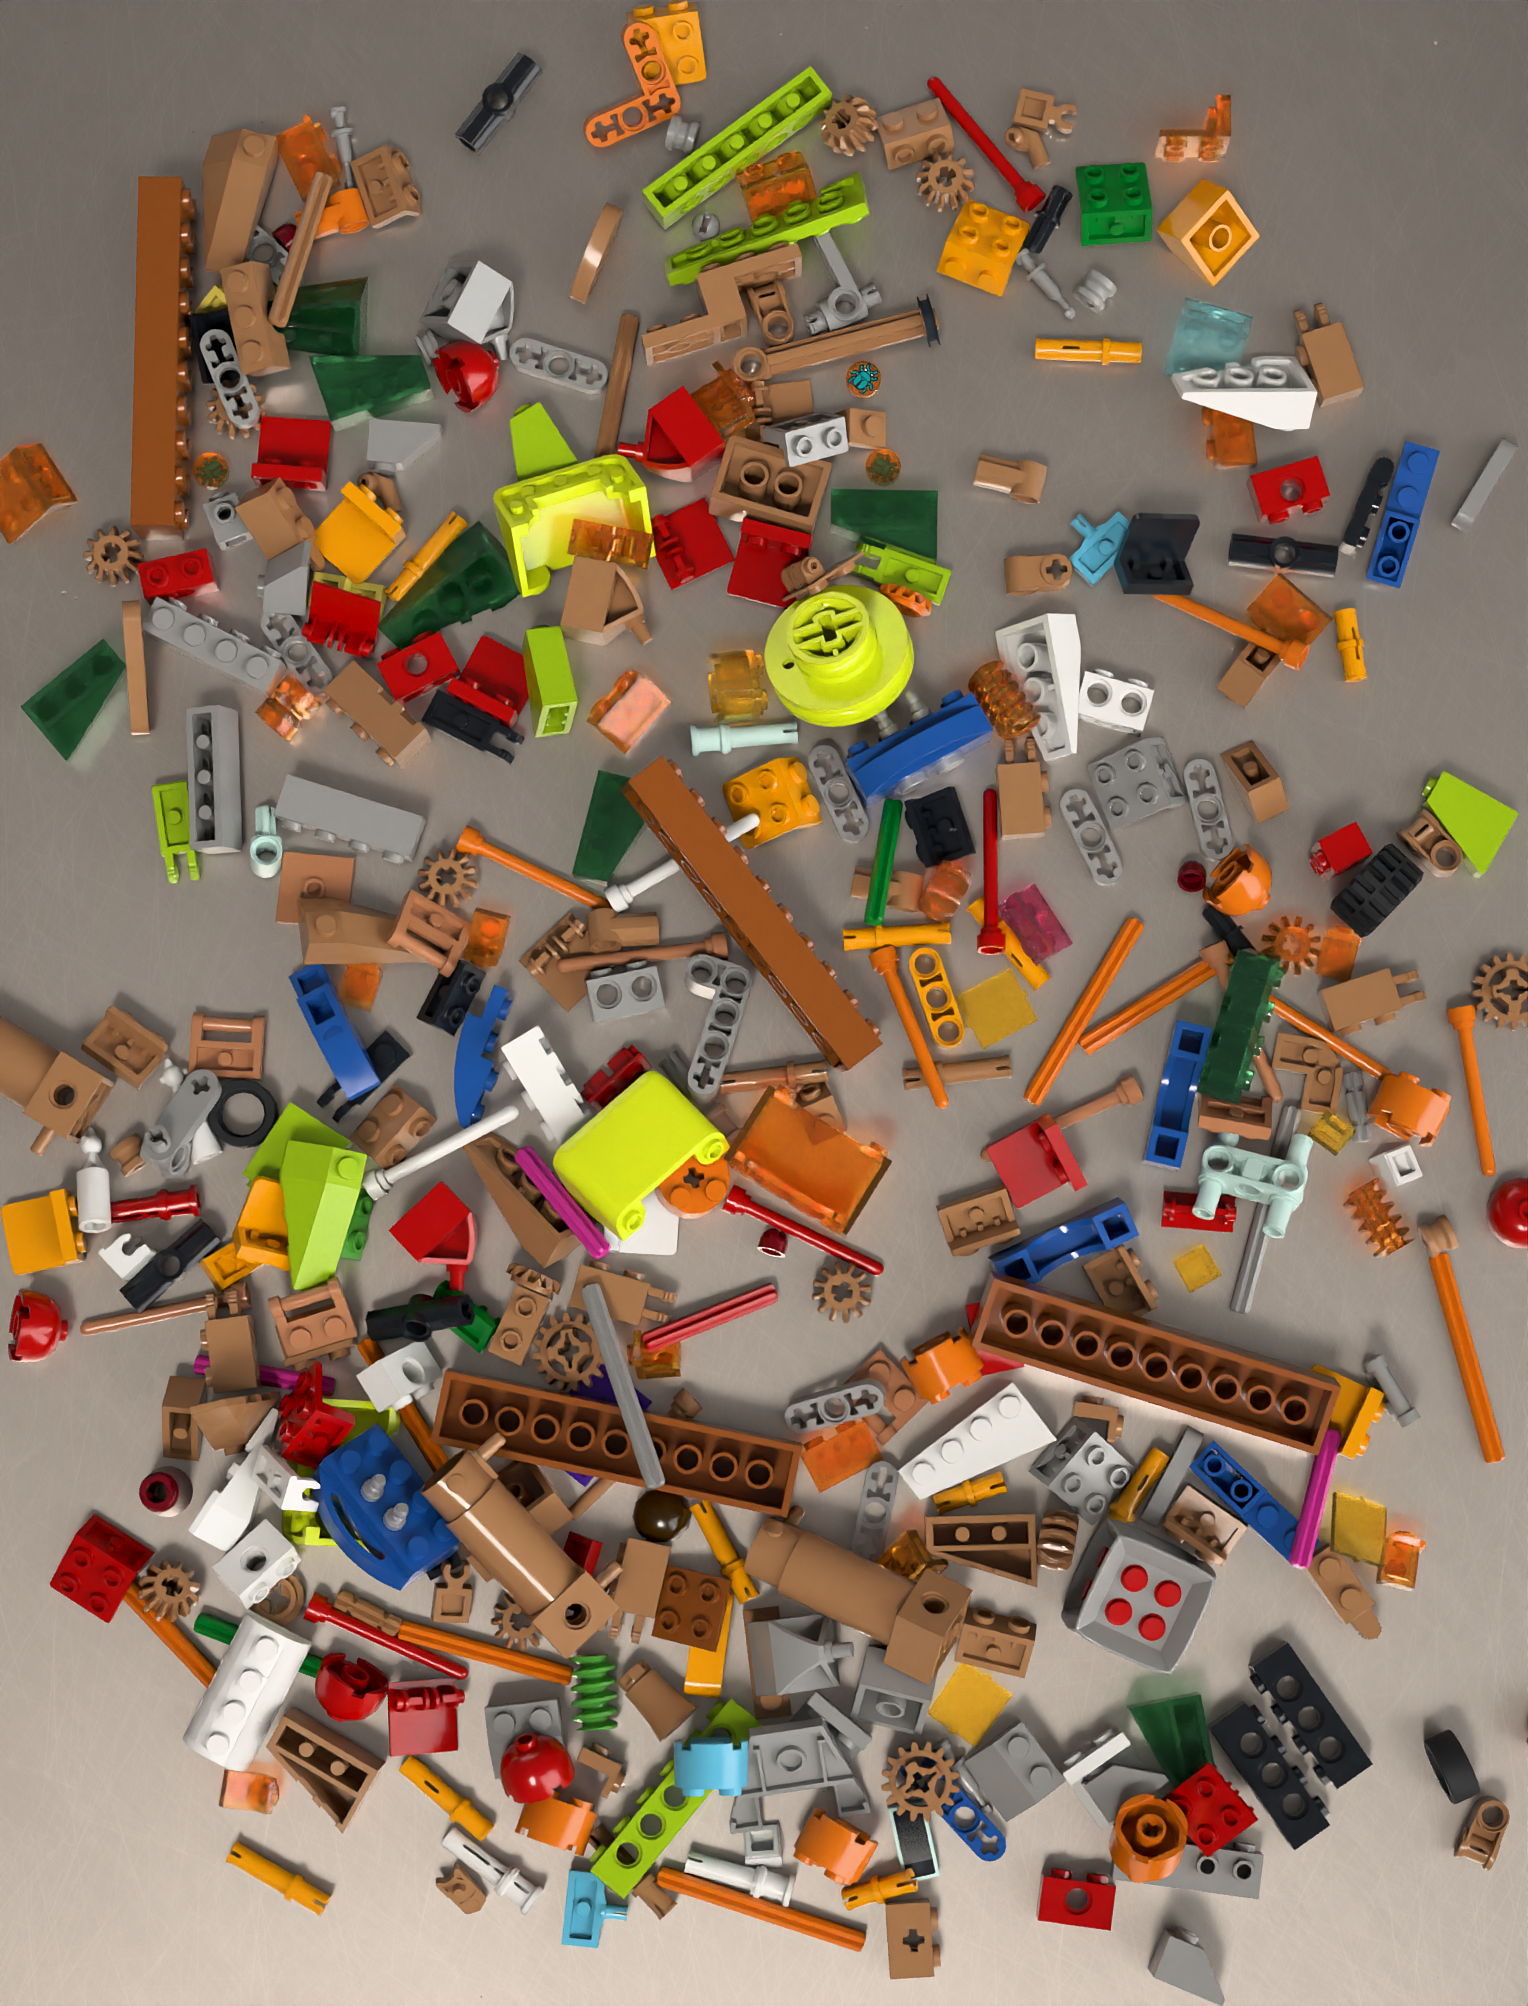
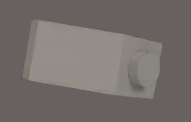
M370 419L366 461L369 468H374L375 473L383 475H393L395 470L405 471L443 439L441 425Z
M303 541L267 562L266 575H259L257 596L263 597V611L305 616L309 592L312 541Z
M1110 1763L1106 1767L1102 1764L1087 1774V1780L1081 1784L1105 1819L1110 1823L1116 1818L1122 1804L1128 1799L1141 1794H1151L1169 1782L1165 1774L1159 1771Z

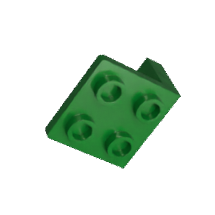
M1145 163L1076 167L1075 176L1081 209V246L1151 241L1153 208Z

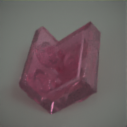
M1035 884L1019 893L1011 894L998 905L1004 922L1011 927L1019 939L1024 953L1031 958L1035 966L1073 944Z

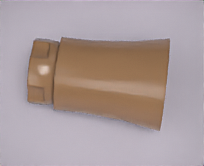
M643 1659L630 1668L617 1682L627 1692L625 1696L649 1724L660 1743L679 1728L698 1708L675 1690L655 1668L651 1670L650 1666Z

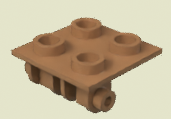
M810 380L765 385L764 381H755L750 383L751 387L740 388L746 439L779 448L777 444L764 441L762 427L814 413Z
M863 551L836 563L827 570H824L819 560L812 556L785 567L781 572V581L789 594L782 598L783 602L793 597H796L799 602L809 595L812 596L823 590L835 578H840L855 569L857 566L854 561L864 555Z
M571 912L519 960L528 972L567 1012L587 995L584 980L592 978L591 972L605 969L599 968L566 973L558 971L556 965L560 959L595 955L590 950L588 930Z

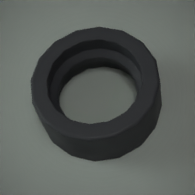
M246 1079L229 1081L221 1086V1096L208 1114L209 1125L215 1135L226 1144L243 1149L256 1147L263 1143L279 1117L277 1103L270 1091L259 1083ZM235 1094H253L263 1105V1122L251 1134H235L227 1129L223 1122L222 1111L224 1104Z
M1448 1729L1424 1740V1748L1430 1764L1451 1803L1458 1804L1480 1793L1479 1783L1470 1761L1451 1730Z

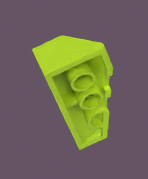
M286 1140L279 1179L280 1188H283L285 1206L283 1216L287 1224L289 1244L287 1245L291 1289L305 1291L327 1284V1280L334 1277L360 1192L367 1154L336 1147Z

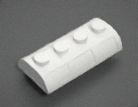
M248 1609L183 1736L185 1744L200 1755L228 1769L240 1772L247 1771L301 1668L312 1642Z

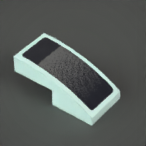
M923 1798L907 1801L913 1805H924ZM899 1804L887 1806L901 1870L905 1871L911 1868L915 1873V1876L911 1877L909 1881L915 1879L919 1881L940 1876L929 1823L925 1821L923 1813H918L915 1821H911L910 1811L905 1810L900 1816L896 1813Z

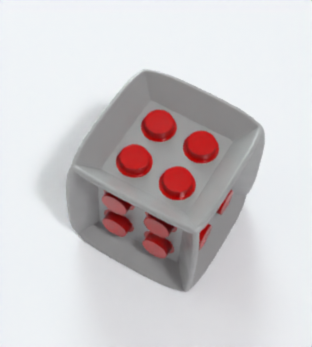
M1107 1517L1093 1536L1075 1573L1065 1598L1061 1619L1069 1630L1076 1632L1094 1645L1146 1669L1170 1675L1183 1658L1204 1615L1213 1592L1216 1573L1208 1563L1198 1560L1182 1548L1135 1526Z

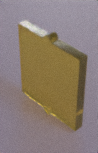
M1011 969L955 997L967 1020L965 1026L971 1027L982 1050L1038 1021L1026 999L1028 993L1022 991Z
M1338 1491L1334 1492L1332 1496L1330 1551L1352 1558L1354 1563L1361 1561L1379 1568L1384 1567L1387 1508L1365 1501L1362 1496L1356 1498Z
M961 1663L929 1709L928 1714L946 1726L949 1734L956 1733L977 1748L1013 1695L994 1683L989 1674L984 1676L972 1666Z

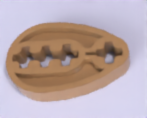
M608 202L605 204L583 255L569 298L583 304L587 303L615 239L623 216V208Z

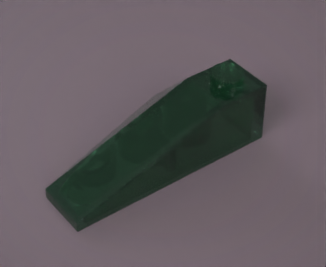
M478 521L443 551L380 621L378 625L379 630L396 647H400L402 650L413 645V639L422 633L431 631L434 634L460 621L461 625L472 620L471 616L491 608L493 612L503 608L520 595L507 551L497 538Z

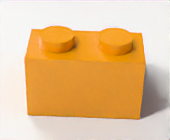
M1202 179L1156 229L1171 252L1212 287L1216 285L1260 237L1229 190L1205 179Z

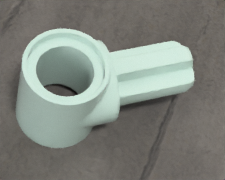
M268 805L255 809V836L250 838V867L257 876L262 878L275 876L282 866V839L276 834L275 808ZM262 852H270L275 858L272 861L263 862L257 858V855Z

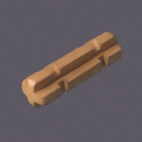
M341 1590L334 1601L335 1608L345 1613L349 1611L351 1616L375 1628L380 1626L382 1627L381 1631L391 1636L398 1634L399 1627L403 1621L401 1617L393 1613L387 1614L385 1609L361 1597L356 1599L354 1598L355 1594L347 1590Z

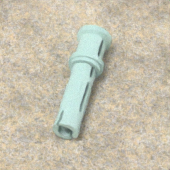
M721 722L719 726L704 728L690 725L692 757L698 756L699 752L721 751L722 754H728V752H731V748L786 743L796 744L798 743L797 722L729 727V724Z

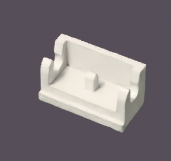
M124 1234L107 1249L102 1248L98 1254L122 1279L130 1281L150 1264L160 1251L156 1247L149 1248L146 1244L138 1248L136 1245L140 1244L142 1238H132L131 1234Z
M261 1445L251 1478L280 1509L316 1512L319 1502L308 1497L303 1491L307 1488L319 1489L321 1487L320 1484L313 1478L299 1477L284 1461L291 1460L281 1457V1450L271 1449L268 1445Z

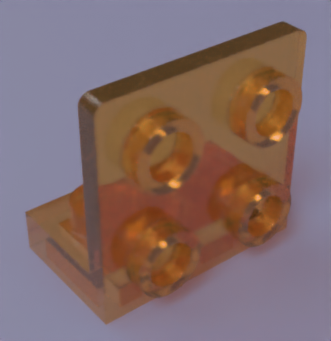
M1231 95L1216 96L1214 106L1208 107L1204 129L1160 130L1155 148V157L1163 158L1166 162H1180L1184 158H1198L1201 162H1216L1219 158H1225L1231 138Z
M42 443L17 446L0 461V532L8 544L16 543L49 512L70 509L78 502V499Z

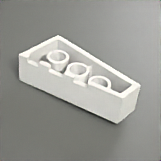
M538 1025L501 1047L507 1060L502 1062L503 1066L512 1080L519 1077L526 1089L520 1094L531 1111L536 1108L539 1110L544 1119L539 1125L549 1142L556 1138L559 1145H563L593 1118V1115Z
M1011 1382L899 1468L897 1472L916 1497L921 1500L1054 1442L1057 1439L1015 1384Z

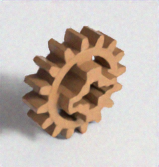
M1512 953L1505 954L1504 962L1498 956H1494L1491 958L1492 968L1486 964L1479 968L1484 977L1476 976L1473 978L1472 982L1480 987L1471 993V997L1480 998L1481 1003L1475 1006L1476 1011L1484 1009L1487 1012L1483 1018L1485 1023L1492 1018L1496 1019V1029L1498 1030L1505 1023H1508L1510 1031L1517 1030L1518 1022L1524 1028L1528 1027V1010L1520 1014L1522 1010L1521 1003L1528 999V983L1519 976V971H1521L1528 977V965L1525 964L1526 955L1524 954L1517 961H1514ZM1502 970L1500 974L1501 981L1497 985L1488 986L1493 975ZM1509 984H1511L1513 990H1518V992L1524 991L1512 1000L1509 994H1504V992L1498 993L1507 988ZM1490 1001L1498 1003L1503 1008V1013L1498 1011Z
M564 1313L563 1322L561 1323L554 1317L550 1318L552 1328L548 1330L540 1327L539 1330L544 1335L543 1339L533 1340V1344L540 1348V1352L533 1354L532 1359L542 1363L536 1368V1372L538 1374L548 1373L545 1382L549 1385L558 1380V1389L560 1391H565L567 1385L570 1384L574 1392H579L580 1383L582 1382L589 1388L593 1387L591 1377L595 1375L603 1378L604 1374L599 1370V1367L605 1364L591 1322L585 1325V1316L583 1314H578L576 1320L573 1321L569 1313ZM577 1329L586 1332L592 1339V1342H581ZM560 1333L561 1338L554 1346L550 1347L553 1339ZM571 1343L579 1349V1353L573 1354L572 1361L564 1356V1352L570 1351ZM593 1358L590 1366L583 1372L582 1367L588 1359ZM551 1363L563 1364L566 1376L557 1373Z
M911 1741V1750L908 1752L902 1746L897 1747L900 1757L896 1759L888 1756L887 1761L892 1765L891 1770L885 1769L881 1772L884 1777L889 1778L888 1783L881 1785L882 1791L892 1792V1795L886 1800L887 1804L890 1805L897 1802L899 1806L896 1813L899 1816L905 1810L910 1811L911 1821H915L918 1813H923L926 1822L930 1821V1812L934 1810L939 1816H943L944 1813L941 1805L945 1803L953 1806L954 1801L949 1797L950 1792L957 1793L960 1791L957 1785L952 1784V1780L960 1777V1773L958 1771H950L949 1769L955 1760L953 1757L946 1760L942 1758L945 1751L943 1747L937 1749L936 1752L931 1751L930 1741L925 1743L923 1749L918 1748L916 1741ZM913 1757H928L936 1761V1763L930 1766L917 1764ZM903 1765L907 1771L905 1782L896 1787L897 1772ZM916 1772H919L922 1776L930 1775V1778L926 1781L928 1787L925 1790H922L919 1786L911 1787V1784L915 1781L913 1775ZM942 1775H945L944 1790L938 1797L934 1791L936 1781ZM911 1796L924 1798L928 1805H913L905 1801V1799Z

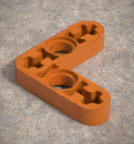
M632 20L625 24L621 31V41L642 92L587 117L583 125L584 136L595 147L609 146L668 120L673 115H676L680 109V97L651 27L641 20ZM634 29H638L641 33L646 32V35L642 37L643 45L647 51L653 47L654 52L640 55L639 46L634 41L629 42V39L634 36ZM649 60H655L660 65L659 74L653 79L644 78L641 72L642 66ZM660 94H664L667 98L672 97V100L668 102V109L663 110L660 106L650 109L654 116L649 118L648 111L642 104L643 101L647 100V104L652 106L660 101ZM629 107H637L641 112L639 122L631 126L626 125L622 118L624 111ZM615 114L616 122L622 128L621 131L617 132L616 128L611 126L604 130L605 137L599 138L596 134L591 135V132L596 130L595 123L601 122L603 126L612 124L614 122L610 116Z

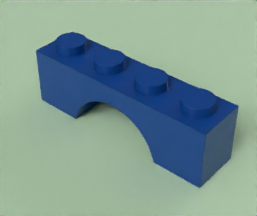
M1180 1020L1174 1023L1142 1163L1178 1171L1181 1168L1189 1133L1193 1102L1213 1028Z
M1117 1197L989 1256L988 1259L995 1272L1035 1284L1041 1281L1049 1272L1071 1260L1093 1252L1109 1250L1139 1236V1233L1125 1202Z

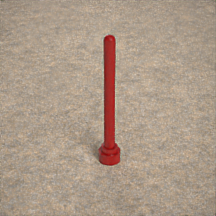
M929 78L927 86L936 98L939 97L946 110L1015 190L1016 204L1024 213H1028L1036 208L1046 197L1043 190L1037 184H1032L1030 181L1026 182L939 78Z
M988 788L983 792L984 927L980 929V934L977 935V952L985 955H996L1006 951V938L1002 934V929L998 927L997 793L992 788Z
M735 1184L733 1185L722 1208L723 1211L733 1216L736 1213L742 1216L746 1213L849 1264L853 1263L856 1267L874 1276H879L883 1273L884 1267L882 1263L752 1201V1196L746 1194V1189Z
M317 1592L313 1594L303 1616V1619L317 1624L318 1621L325 1624L328 1621L457 1680H465L468 1677L466 1667L411 1642L401 1640L397 1636H391L379 1628H375L355 1617L332 1608L333 1604L327 1601L328 1597Z

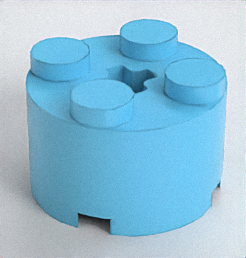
M731 1737L690 1738V1745L682 1746L681 1739L675 1740L674 1786L682 1788V1796H704V1790L719 1789V1795L721 1796L742 1795V1787L748 1786V1740L740 1738V1745H733Z

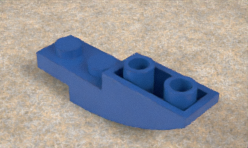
M1405 441L1396 473L1393 476L1365 579L1396 588L1401 587L1420 524L1421 513L1439 457V450Z
M310 964L288 976L298 996L296 1000L310 1030L346 1097L351 1101L381 1084L380 1079L356 1027L352 1024L325 965Z
M496 985L493 987L481 1018L467 1013L458 1042L454 1067V1094L459 1123L463 1129L481 1121L486 1107L481 1104L486 1091H493L499 1076V1072L494 1071L496 1067L495 1062L484 1057L486 1052L493 1053L499 1039V1034L495 1033L496 1027L500 1019L506 1021L513 1001L508 999L510 996L508 990Z
M1213 1440L1189 1468L1237 1516L1246 1522L1258 1536L1289 1563L1299 1521ZM1318 1539L1316 1540L1315 1548L1320 1543Z

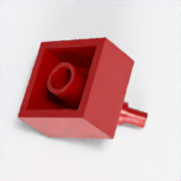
M681 386L648 410L644 442L638 441V444L619 442L617 454L634 458L635 462L642 463L646 470L659 476L692 483L722 461L725 452V442L685 387Z
M440 1181L388 1231L418 1263L423 1265H446V1272H450L449 1291H464V1272H468V1265L473 1262L477 1247V1216L447 1184Z

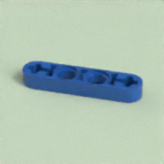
M911 1747L906 1748V1752L910 1751ZM923 1757L924 1759L921 1761V1765L925 1766L936 1763V1761L928 1757ZM902 1765L899 1768V1770L901 1771L902 1775L906 1778L907 1771ZM916 1772L913 1775L915 1781L911 1785L914 1788L919 1786L922 1790H925L928 1787L927 1782L925 1781L923 1786H920L916 1781L923 1777L919 1772ZM942 1775L938 1780L945 1781V1775ZM961 1788L957 1793L950 1792L949 1797L954 1801V1805L950 1806L945 1803L941 1805L944 1813L941 1817L979 1858L988 1862L1001 1858L1006 1849V1842L999 1829ZM960 1807H969L975 1814V1820L969 1827H959L954 1821V1813ZM981 1821L987 1824L981 1831L988 1838H992L994 1835L998 1837L995 1843L998 1850L995 1853H992L990 1850L983 1853L980 1850L983 1843L976 1834L973 1840L967 1837L968 1834H971L979 1827Z

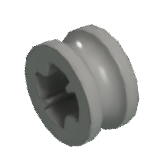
M430 329L425 331L426 334L423 337L414 336L415 342L427 365L432 364L431 360L433 358L439 357L438 354H434L435 350L439 349Z

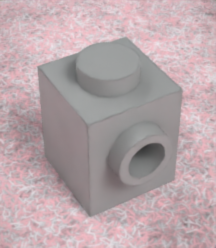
M228 491L217 493L209 498L208 503L203 504L216 542L222 551L254 539L235 510V506L240 501L236 492L231 494Z

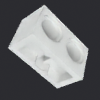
M1093 669L1092 673L1085 671L1079 691L1078 720L1140 737L1144 729L1154 690L1148 689V684L1140 680L1127 679V682L1113 679L1114 675L1105 670ZM1092 688H1099L1105 692L1106 701L1101 704L1092 703L1088 699L1087 692ZM1125 698L1136 699L1140 704V711L1134 714L1127 713L1122 708V700Z

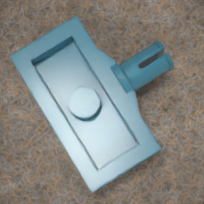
M1119 511L1106 523L1096 528L1081 513L1070 523L1085 539L1081 547L1069 560L1072 568L1091 587L1114 566L1113 563L1130 524Z
M569 1870L561 1943L563 1945L598 1948L600 1928L605 1918L627 1921V1914L625 1913L628 1912V1905L607 1904L604 1893L605 1884L590 1871Z

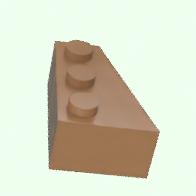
M354 660L323 689L329 698L325 704L339 718L345 713L354 722L350 727L354 733L364 742L370 738L379 747L375 753L389 767L396 763L403 769L432 740L426 728L419 721L416 722L405 711V708L386 693L383 687Z
M1035 1514L924 1516L926 1554L1037 1587Z
M291 1707L283 1715L266 1745V1748L295 1781H299L313 1796L312 1800L318 1807H322L336 1822L335 1826L342 1834L352 1823L386 1761L294 1707Z

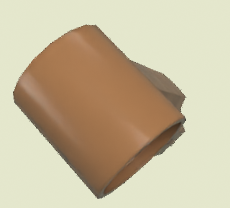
M981 454L973 485L1008 493L1011 498L1021 502L1038 504L1040 503L1048 468L1034 461L1018 460L1013 462Z
M855 867L850 892L851 898L867 901L872 869ZM893 871L890 878L886 907L903 912L917 913L924 877L904 871Z
M600 908L591 911L586 916L589 946L591 952L595 954L617 952L621 947L659 944V922L656 912L618 914L614 909Z

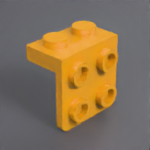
M671 0L667 2L668 6L654 8L653 4H642L633 7L632 12H626L627 22L641 20L651 27L675 85L698 82L706 78L703 46L695 2L688 3V0ZM634 29V36L631 38V42L634 41L639 46L640 55L654 52L653 47L647 51L643 45L642 37L646 35V32L641 33L638 29ZM655 60L645 62L641 70L642 76L646 79L655 78L659 74L660 65Z
M969 200L966 204L964 203L945 242L937 272L1002 297L1014 262L1029 232V223L982 203Z
M349 481L340 491L344 498L342 502L315 530L317 537L314 542L325 559L354 584H361L368 579L406 537V534L401 526L403 520L389 507L382 510L374 503L377 497L363 484L357 488Z
M798 756L776 758L723 784L722 791L734 823L751 813L759 816V825L739 836L742 845L746 849L755 848L789 831L811 828L822 823L819 814V803L811 793L807 782V771Z
M257 1176L253 1180L232 1235L236 1257L242 1258L249 1263L260 1262L276 1266L283 1271H289L287 1245L289 1243L287 1224L283 1216L285 1206L283 1188H280V1180L264 1176Z
M66 1189L50 1191L48 1196L7 1204L1 1208V1217L11 1267L16 1275L29 1274L85 1261L83 1252H87V1244L83 1231L78 1229L76 1219L78 1217V1203L76 1196L71 1195V1191Z
M1321 1365L1312 1366L1311 1371L1334 1377L1341 1386L1327 1428L1341 1433L1342 1438L1338 1454L1347 1459H1355L1356 1454L1362 1456L1371 1439V1436L1366 1434L1372 1421L1377 1423L1380 1420L1386 1407V1403L1382 1402L1385 1393L1372 1387H1365Z

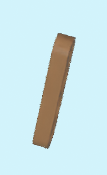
M140 600L122 601L131 734L148 735L150 734L141 602Z

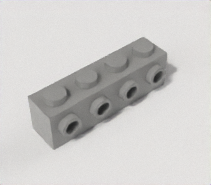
M156 597L142 623L143 632L146 636L271 700L287 670L284 663L279 660L281 657L280 653L265 645L258 649L248 644L250 638L234 629L227 633L217 628L219 622L203 613L195 617L186 612L187 606L172 597H168L167 601Z
M221 705L186 708L190 850L207 854L242 851L238 711Z
M289 774L286 775L274 812L275 817L282 821L281 827L295 832H301L302 827L316 831L314 837L331 843H335L336 838L349 842V848L366 854L369 853L370 849L383 852V859L397 864H402L404 859L413 862L426 823L423 816Z
M1186 1841L1181 1861L1175 1871L1161 1880L1145 1881L1143 1884L1259 1899L1264 1855L1260 1851H1255L1254 1844L1233 1842V1848L1221 1847L1207 1858L1194 1842ZM1112 1859L1110 1877L1114 1880L1133 1882L1116 1866Z

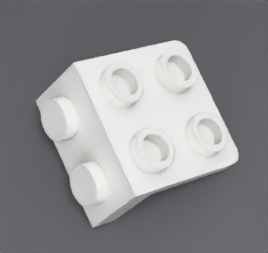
M655 1189L641 1200L646 1211L642 1227L626 1241L623 1242L598 1222V1230L610 1243L611 1249L608 1251L610 1253L671 1256L677 1252L679 1216L674 1215L660 1204Z
M1109 1729L1093 1740L1095 1743L1093 1748L1085 1753L1082 1750L1075 1752L1063 1761L1065 1767L1060 1770L1097 1826L1101 1829H1107L1113 1825L1115 1819L1108 1823L1081 1784L1087 1780L1086 1775L1100 1765L1104 1764L1106 1767L1110 1763L1147 1769L1120 1729L1116 1732ZM1157 1789L1156 1791H1154V1792L1151 1793V1794H1152V1795H1156V1794L1158 1793L1159 1789Z

